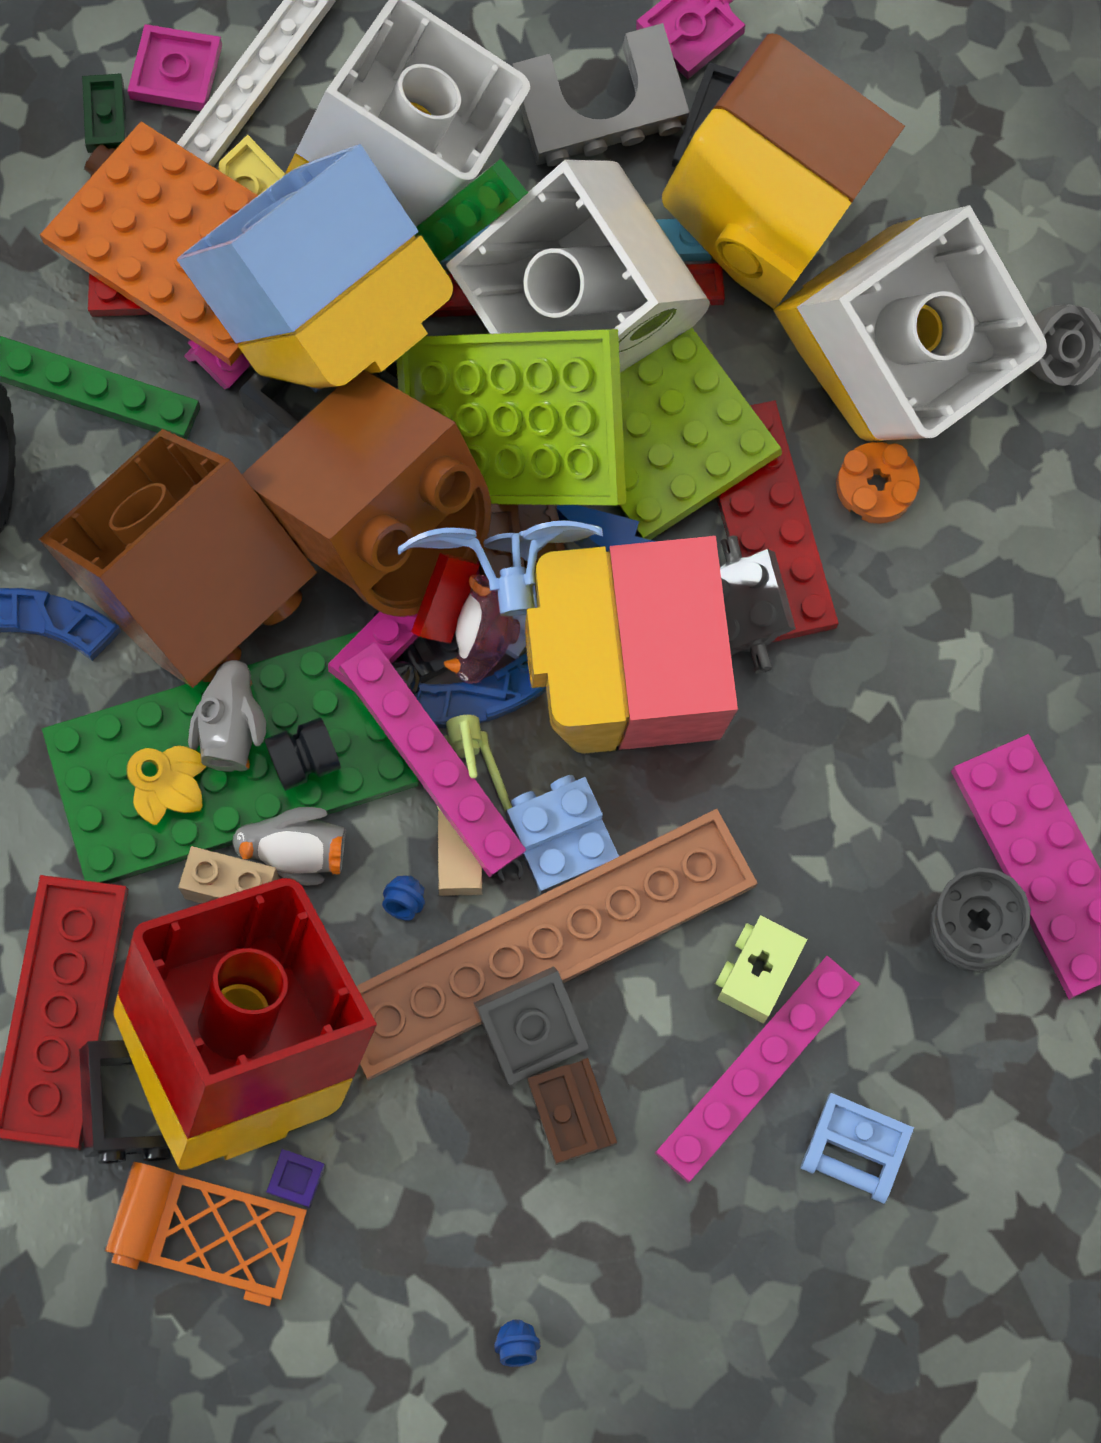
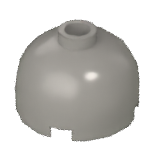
M1071 304L1046 307L1034 316L1046 339L1047 348L1044 356L1029 367V370L1040 380L1060 386L1079 385L1091 377L1101 363V352H1098L1101 339V323L1099 318L1090 309Z

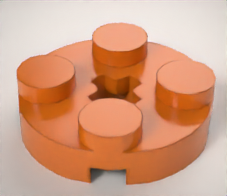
M870 442L849 451L844 458L836 479L837 494L842 505L849 512L852 509L856 514L861 515L862 520L877 524L892 522L906 513L907 509L913 504L920 485L919 472L914 461L908 456L907 450L897 443ZM873 475H880L887 480V483L884 485V490L878 491L876 485H869L867 481L871 480Z

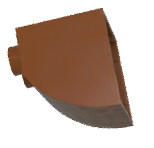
M164 429L159 431L39 539L78 585L159 666L192 688L200 681L211 682L217 669L226 661H239L242 653L239 645L261 624L273 625L290 616L302 601V592L299 589L317 573L230 459Z

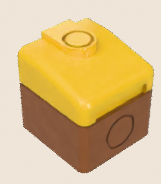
M770 33L766 35L693 135L662 193V203L735 282L775 309L820 249L905 128V125L785 38Z

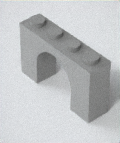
M663 23L625 33L623 51L633 81L635 97L626 110L612 118H587L574 111L567 104L562 95L550 54L512 64V67L524 74L530 83V90L520 105V110L537 165L547 163V166H557L564 160H570L569 156L584 153L585 156H594L606 151L607 146L622 142L623 146H631L642 142L645 139L644 136L658 132L660 136H668L682 129V126L687 122L690 112Z

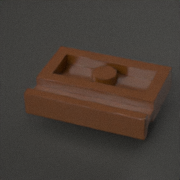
M588 1058L527 1078V1083L555 1165L617 1144Z

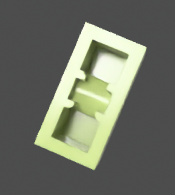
M761 915L755 926L746 923L735 944L737 948L742 950L735 964L727 961L715 983L723 988L717 1000L764 1024L808 939ZM757 959L765 962L763 966L764 971L760 973L759 977L751 973L753 969L752 964Z

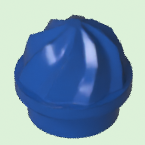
M397 876L386 885L383 891L384 901L382 906L387 913L395 918L412 920L415 914L421 912L424 908L425 900L423 896L425 888L413 876Z
M511 1320L500 1328L497 1340L494 1343L495 1352L500 1354V1363L504 1366H526L537 1360L536 1351L540 1348V1339L536 1337L532 1325L523 1322V1320Z

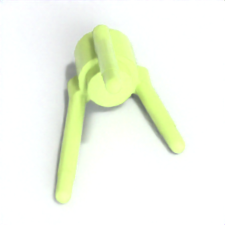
M459 715L449 719L446 722L448 735L444 736L460 758H466L469 776L472 779L477 777L475 755L481 750L498 797L506 812L512 806L490 750L487 732L481 731L479 718L474 715Z

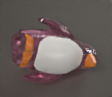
M473 574L469 579V585L472 590L462 607L455 632L459 653L455 658L444 661L446 668L455 672L459 679L468 684L480 682L503 657L509 644L517 642L520 633L518 619H513V616L500 615L498 592L490 591L487 576Z

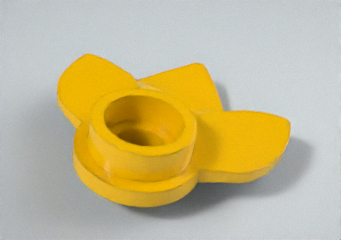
M174 746L164 752L153 748H145L131 756L127 764V777L135 787L134 807L144 820L152 825H157L163 818L166 809L180 813L199 812L202 809L201 790L197 781L193 778L206 768L201 763V754L188 747ZM145 762L155 764L157 768L156 775L152 777L145 776L141 770L142 764Z

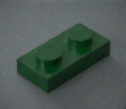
M122 74L82 76L85 146L87 152L93 153L102 144L109 150L111 148L117 149L126 139L125 97Z

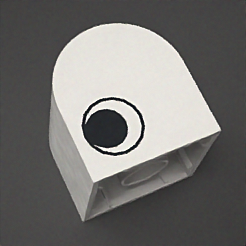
M564 160L519 202L508 209L446 264L489 333L618 329L620 373L692 328L703 317L710 305V301L619 163L615 161Z

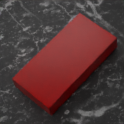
M440 553L411 632L422 638L451 644L460 612L471 590L469 579L472 574H477L480 565L468 559Z

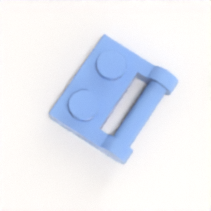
M830 1093L803 1158L801 1169L812 1174L815 1170L871 1193V1199L885 1204L914 1127ZM826 1142L883 1165L879 1177L822 1154Z

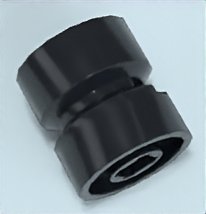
M321 717L298 725L297 734L292 735L288 731H283L264 739L284 791L307 783L310 773L322 777L341 769L337 753Z

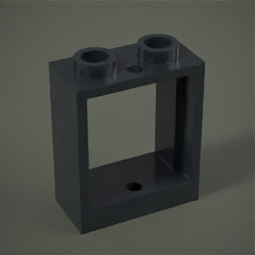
M124 1040L88 1041L79 1049L84 1157H98L99 1164L125 1162L126 1155L143 1154V1161L170 1159L171 1151L163 1135L104 1139L101 1066L133 1065Z

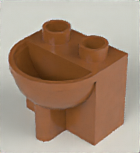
M365 370L347 384L338 386L242 474L306 558L354 589L364 602L376 610L391 616L405 617L418 614L440 553L468 559L475 563L478 561L475 551L465 546L445 549L413 547L398 554V547L401 544L429 530L465 528L476 531L477 537L475 538L479 540L484 549V540L487 539L491 522L489 490L456 423Z

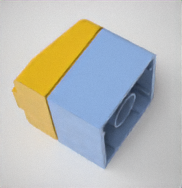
M361 144L300 165L291 170L176 259L234 342L239 343V349L259 375L316 389L343 386L363 370L369 373L385 370L428 334L421 323L449 301L453 292V285L449 276L421 235L415 237V234L419 231Z

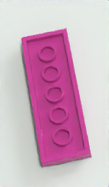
M1027 734L954 766L951 773L1003 873L1012 877L1026 894L1031 909L1030 925L1068 999L1070 1000L1100 986L1101 869L1030 735Z

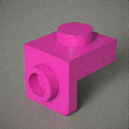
M192 340L188 341L192 348L184 355L189 362L196 360L223 389L229 388L251 365L242 353L233 365L230 366Z

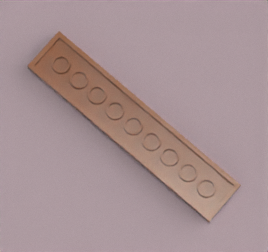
M718 809L694 819L357 985L361 996L377 1023L360 1062L367 1080L369 1081L481 1025V1020L474 1006L476 1001L553 966L558 970L562 982L565 983L755 888L758 883Z

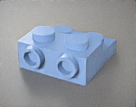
M573 775L559 778L550 785L552 791L536 797L534 791L523 793L511 801L513 807L506 810V819L510 828L526 849L522 855L540 895L619 857L602 820L603 814L586 777L575 780Z

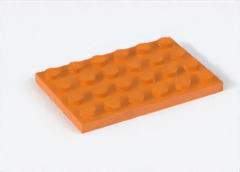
M141 121L41 232L40 237L45 245L228 365L232 366L242 354L238 347L239 343L234 342L176 259L258 195Z

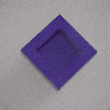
M282 1149L266 1192L267 1194L310 1208L325 1164Z

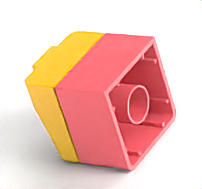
M716 536L614 545L609 547L608 552H606L604 546L553 551L542 555L537 562L535 572L537 608L527 609L525 635L531 687H546L549 718L553 730L574 751L583 754L615 751L617 746L619 750L720 740L736 714L738 706Z

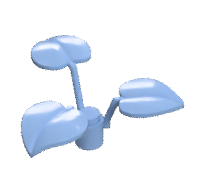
M561 520L538 524L519 533H503L484 540V547L510 552L513 557V567L501 569L500 578H496L479 540L475 538L477 537L476 531L472 529L439 528L423 532L398 547V554L413 547L445 549L465 546L472 548L489 580L490 591L498 592L500 615L519 616L525 615L527 609L535 608L532 585L536 584L534 573L538 551L547 543L573 542L594 534L603 536V531L601 527L596 525ZM521 557L528 561L527 570L525 567H521Z

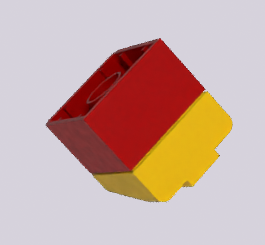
M290 878L277 879L139 924L133 932L114 1006V1018L148 1103L180 1170L191 1169L224 1156L225 1160L286 1138L289 1131L323 1119L337 1111L344 1101L353 1080L352 1078L355 1076L377 1026L304 888L299 882Z

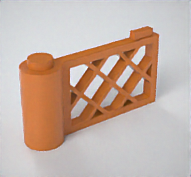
M133 1162L105 1251L113 1254L111 1260L113 1264L137 1270L140 1262L149 1263L246 1290L244 1300L270 1306L272 1298L279 1300L282 1298L307 1210L176 1174L155 1166ZM182 1186L201 1191L209 1205V1208L186 1221L177 1206ZM208 1193L225 1197V1199L214 1204ZM233 1200L243 1202L253 1220L229 1233L217 1209ZM252 1205L268 1209L269 1211L257 1216ZM175 1212L181 1224L170 1229ZM213 1212L225 1236L200 1249L189 1225ZM276 1212L295 1217L290 1236L273 1245L261 1221ZM256 1224L268 1248L244 1261L232 1238ZM184 1228L196 1252L179 1262L161 1257L166 1238ZM228 1240L240 1264L224 1274L211 1270L203 1254ZM287 1244L282 1262L276 1249ZM272 1253L280 1268L275 1288L256 1283L247 1266ZM199 1257L205 1269L187 1263ZM243 1269L249 1281L232 1277L231 1275Z

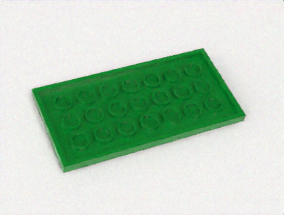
M360 631L247 665L251 673L252 686L250 687L252 695L260 705L266 719L264 739L283 731H288L292 735L297 734L298 725L321 717L341 765V769L322 777L310 773L307 783L287 791L283 789L265 741L263 740L259 746H255L252 741L248 755L249 769L244 771L233 770V772L218 771L206 766L201 773L193 777L197 781L202 794L203 806L199 812L180 813L166 809L163 818L157 825L150 824L137 813L133 804L135 787L130 783L126 771L129 759L135 752L145 748H153L161 752L174 746L190 748L188 738L191 718L211 682L200 681L193 688L188 684H184L41 728L85 881L111 884L187 860L191 846L208 851L233 845V835L241 826L278 816L294 808H322L329 815L419 786L416 775L358 695L328 671V663ZM199 745L195 751L201 754ZM152 762L142 764L141 770L145 776L152 777L156 775L157 768Z

